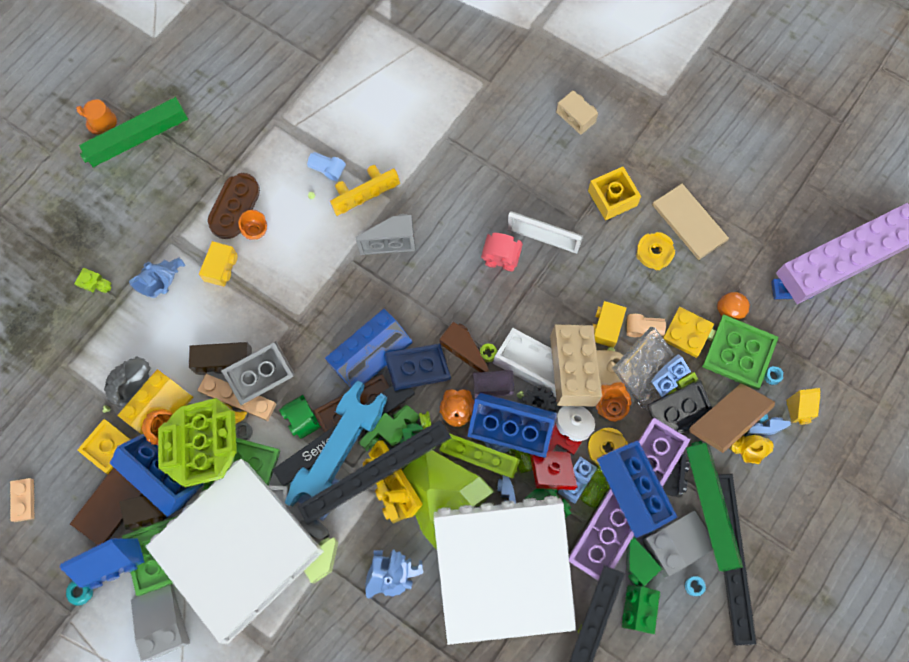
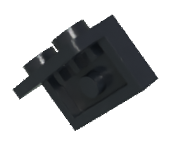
M687 454L680 456L662 487L667 496L681 497L683 492L686 493L688 481L684 480L685 472L689 470V460H686Z

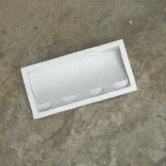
M512 211L508 216V230L578 253L583 235Z
M512 328L495 355L493 364L539 389L544 386L546 392L552 391V396L556 397L551 348Z

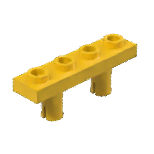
M371 165L367 168L371 180L350 191L344 181L338 182L335 188L340 196L330 200L335 215L338 216L346 213L348 210L362 205L373 197H377L381 193L399 185L400 181L395 168L381 174L376 165Z
M384 440L376 442L368 453L371 459H365L363 466L389 451ZM402 469L383 479L390 491L384 492L382 500L386 505L398 503L406 518H410L416 514L423 504Z

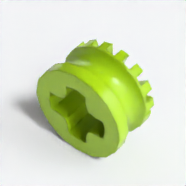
M484 344L480 349V354L484 361L489 363L494 361L497 349L493 344ZM485 349L493 351V353H491V357H488L486 354H483L485 353Z
M426 411L425 414L419 413L423 429L431 426L429 411Z

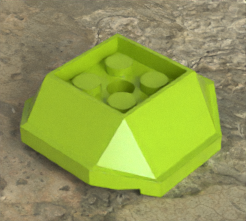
M217 398L180 407L167 423L164 422L158 428V468L182 486L189 487L223 479L228 468L233 464V458L237 452L235 412Z

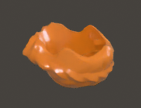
M615 382L611 385H602V397L596 406L598 414L610 421L622 420L629 413L632 404L630 394L627 392L624 383Z
M450 389L444 392L443 400L439 407L443 419L448 424L454 427H461L471 420L475 403L471 392L465 389L459 391Z
M159 409L147 414L141 429L148 442L158 446V428L164 422L167 423L173 415L172 412Z

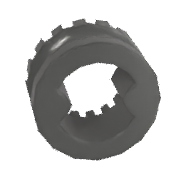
M239 422L235 425L236 438L243 440L251 438L253 430L248 423ZM242 426L247 427V433L244 436H239V429Z

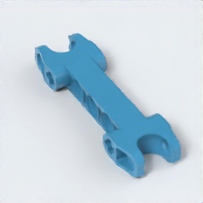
M357 381L344 394L336 409V413L342 416L341 420L311 470L309 471L302 467L291 483L285 504L293 507L301 496L309 494L313 497L333 485L331 484L363 428L372 432L378 424L387 401L385 395L380 393L370 405L361 404L360 396L365 385L360 381Z

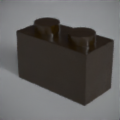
M144 495L119 502L125 530L135 531L143 528L145 524L151 523V525L167 519V516Z

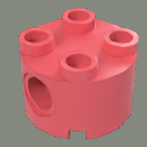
M492 233V236L487 234L481 258L486 261L485 265L495 268L498 265L502 266L504 270L512 272L517 267L523 243L520 240L516 243L513 241L514 237L506 234Z

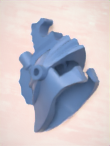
M180 257L170 262L163 260L158 264L147 262L143 265L144 268L141 270V273L129 280V283L140 294L156 298L160 293L166 294L169 291L168 287L171 285L175 273L179 272L177 268L184 267L185 264Z
M383 550L374 551L373 562L366 579L365 590L367 598H371L377 593H384L385 596L393 597L400 595L405 591V588L411 589L413 581L407 580V578L423 574L422 560H419L417 566H412L411 558L405 560L406 556L401 555V552L392 550L389 557L381 556Z

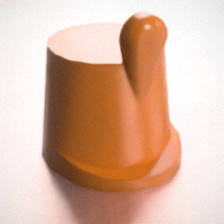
M91 100L85 104L84 108L81 106L76 107L77 112L87 119L86 126L92 134H102L114 128L117 124L115 114L101 100Z

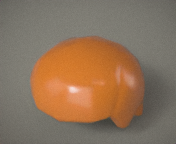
M247 210L242 213L239 218V229L246 239L256 240L265 235L267 222L263 213L257 210Z
M730 292L722 296L717 306L721 317L724 314L736 320L745 318L750 308L746 296L738 292Z

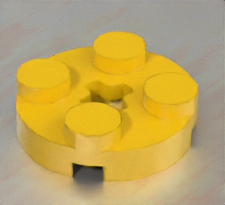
M648 233L640 239L636 257L644 266L654 270H661L668 266L674 258V243L669 236L663 233ZM651 248H659L658 252L660 254H654Z
M602 428L596 431L589 439L587 446L589 458L600 467L597 459L608 454L602 446L610 443V447L616 450L628 445V442L620 431L614 428Z

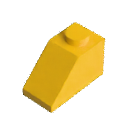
M820 388L799 390L786 400L791 423L799 422V425L812 423L811 420L818 417Z

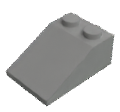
M399 214L392 216L356 236L360 255L415 251L412 215Z
M277 341L222 370L240 405L295 375Z
M695 510L642 540L652 558L662 568L660 572L664 578L675 574L713 550L709 532Z
M172 584L131 599L135 642L141 661L153 660L190 644Z

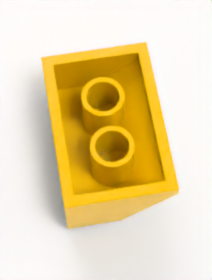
M157 369L117 416L140 434H143L141 427L147 414L159 409H165L174 414L180 407L188 405L194 397Z

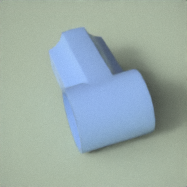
M313 152L308 157L307 166L324 173L327 178L333 181H338L346 164L337 157L329 158Z

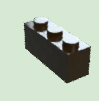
M248 342L189 345V369L197 375H206L207 372L223 374V369L251 355L252 347Z

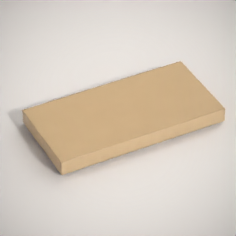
M683 184L677 186L652 204L698 260L729 239Z

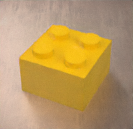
M620 167L590 181L588 192L605 221L638 206L641 195L624 167Z

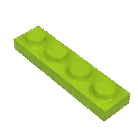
M450 434L451 439L441 444L440 452L512 479L520 461L518 458Z

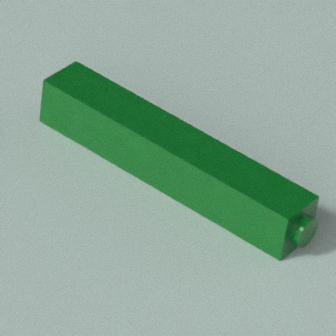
M174 97L80 144L79 147L82 151L80 156L85 163L89 162L92 167H95L188 120L177 98Z
M703 441L691 443V447H687L686 450L718 569L723 572L743 568L710 446L707 443H703Z

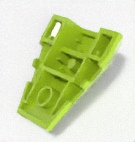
M433 450L411 462L402 470L423 504L416 512L415 517L423 535L435 549H437L434 512H438V509L441 508L458 510L459 507L467 505L474 508L483 504L494 493L480 476L466 470L464 467L457 465Z

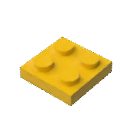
M679 306L662 341L697 358L714 323Z
M103 419L77 451L103 472L109 474L114 468L110 461L117 446L131 439L109 421Z

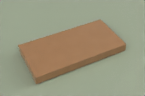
M741 383L692 425L690 433L724 453L775 406V401Z

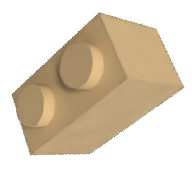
M571 91L557 105L556 113L581 135L597 121L598 112L596 108L589 105L575 91Z

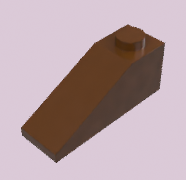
M452 322L439 339L440 345L487 378L489 368L468 329L461 323L456 324Z

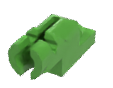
M404 405L402 409L393 415L394 418L385 413L374 430L368 432L359 444L368 451L370 448H373L376 442L379 441L378 438L381 437L393 446L404 437L402 429L407 428L405 423L415 424L420 418L419 415L407 405Z

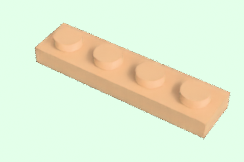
M209 374L204 376L197 390L201 394L217 398L232 407L247 411V413L269 421L276 406L274 401L261 396H257L240 405L228 382Z

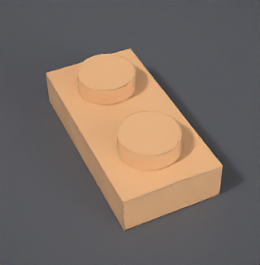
M34 479L10 481L11 522L34 519Z

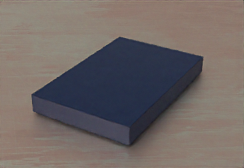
M440 343L387 352L384 355L394 391L449 381L451 379Z

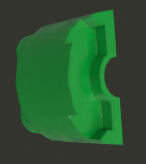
M304 395L295 398L279 409L283 418H288L291 424L288 427L293 436L298 435L302 439L321 428Z

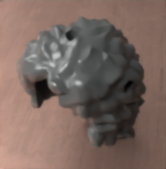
M136 356L134 359L124 361L123 364L115 367L108 375L104 387L108 401L124 408L148 380V373L151 370L149 362L145 361L144 358Z

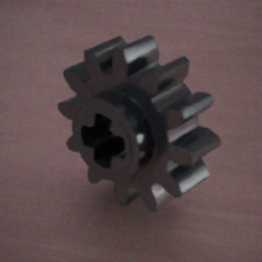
M534 386L533 393L527 390L528 397H522V400L526 403L525 405L538 408L534 404H537L536 401L541 400L544 404H541L542 407H539L540 409L556 411L555 406L552 404L557 401L555 398H550L553 393L552 391L546 393L544 386L541 388V391H538L537 387Z

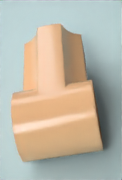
M641 314L627 315V336L665 335V319L645 318Z

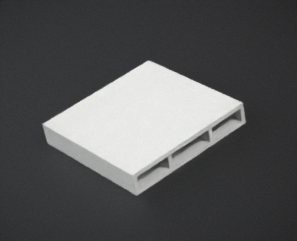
M242 459L235 461L229 467L223 479L215 480L211 487L202 491L198 499L192 504L187 505L177 518L171 520L161 533L153 536L150 540L151 542L146 546L210 632L222 644H228L324 552L249 463Z
M549 496L541 501L525 499L523 503L505 501L502 502V505L495 506L492 503H485L477 508L467 505L459 507L458 510L441 508L438 509V512H434L448 644L576 630L564 507L560 498L557 499L556 496Z

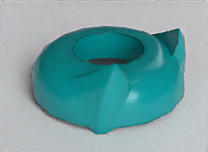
M72 580L66 589L67 600L74 605L87 603L93 596V589L90 590V587H83L82 595L76 598L73 590L78 585Z

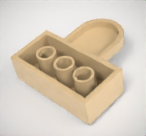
M554 326L550 340L557 406H597L602 397V385H611L615 382H622L624 385L627 383L632 373L630 362L619 352L596 350L593 326Z

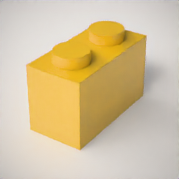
M212 241L198 274L202 280L225 287L226 282L231 278L232 266L236 264L238 259L235 249L232 246Z
M604 301L602 307L598 306L595 315L598 318V322L593 324L595 343L615 347L627 307Z

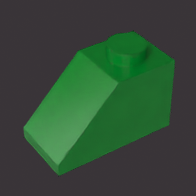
M632 537L627 546L626 571L629 573L628 578L635 586L643 587L662 568L642 545Z

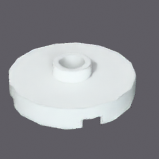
M563 406L558 411L556 427L563 436H568L570 440L583 441L588 439L593 433L595 421L592 414L582 406Z

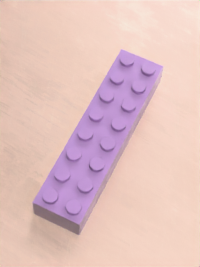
M906 203L785 263L776 274L796 304L909 248V204Z
M653 418L638 441L663 487L690 439ZM610 488L568 556L569 562L597 580L604 565L615 568L634 536Z

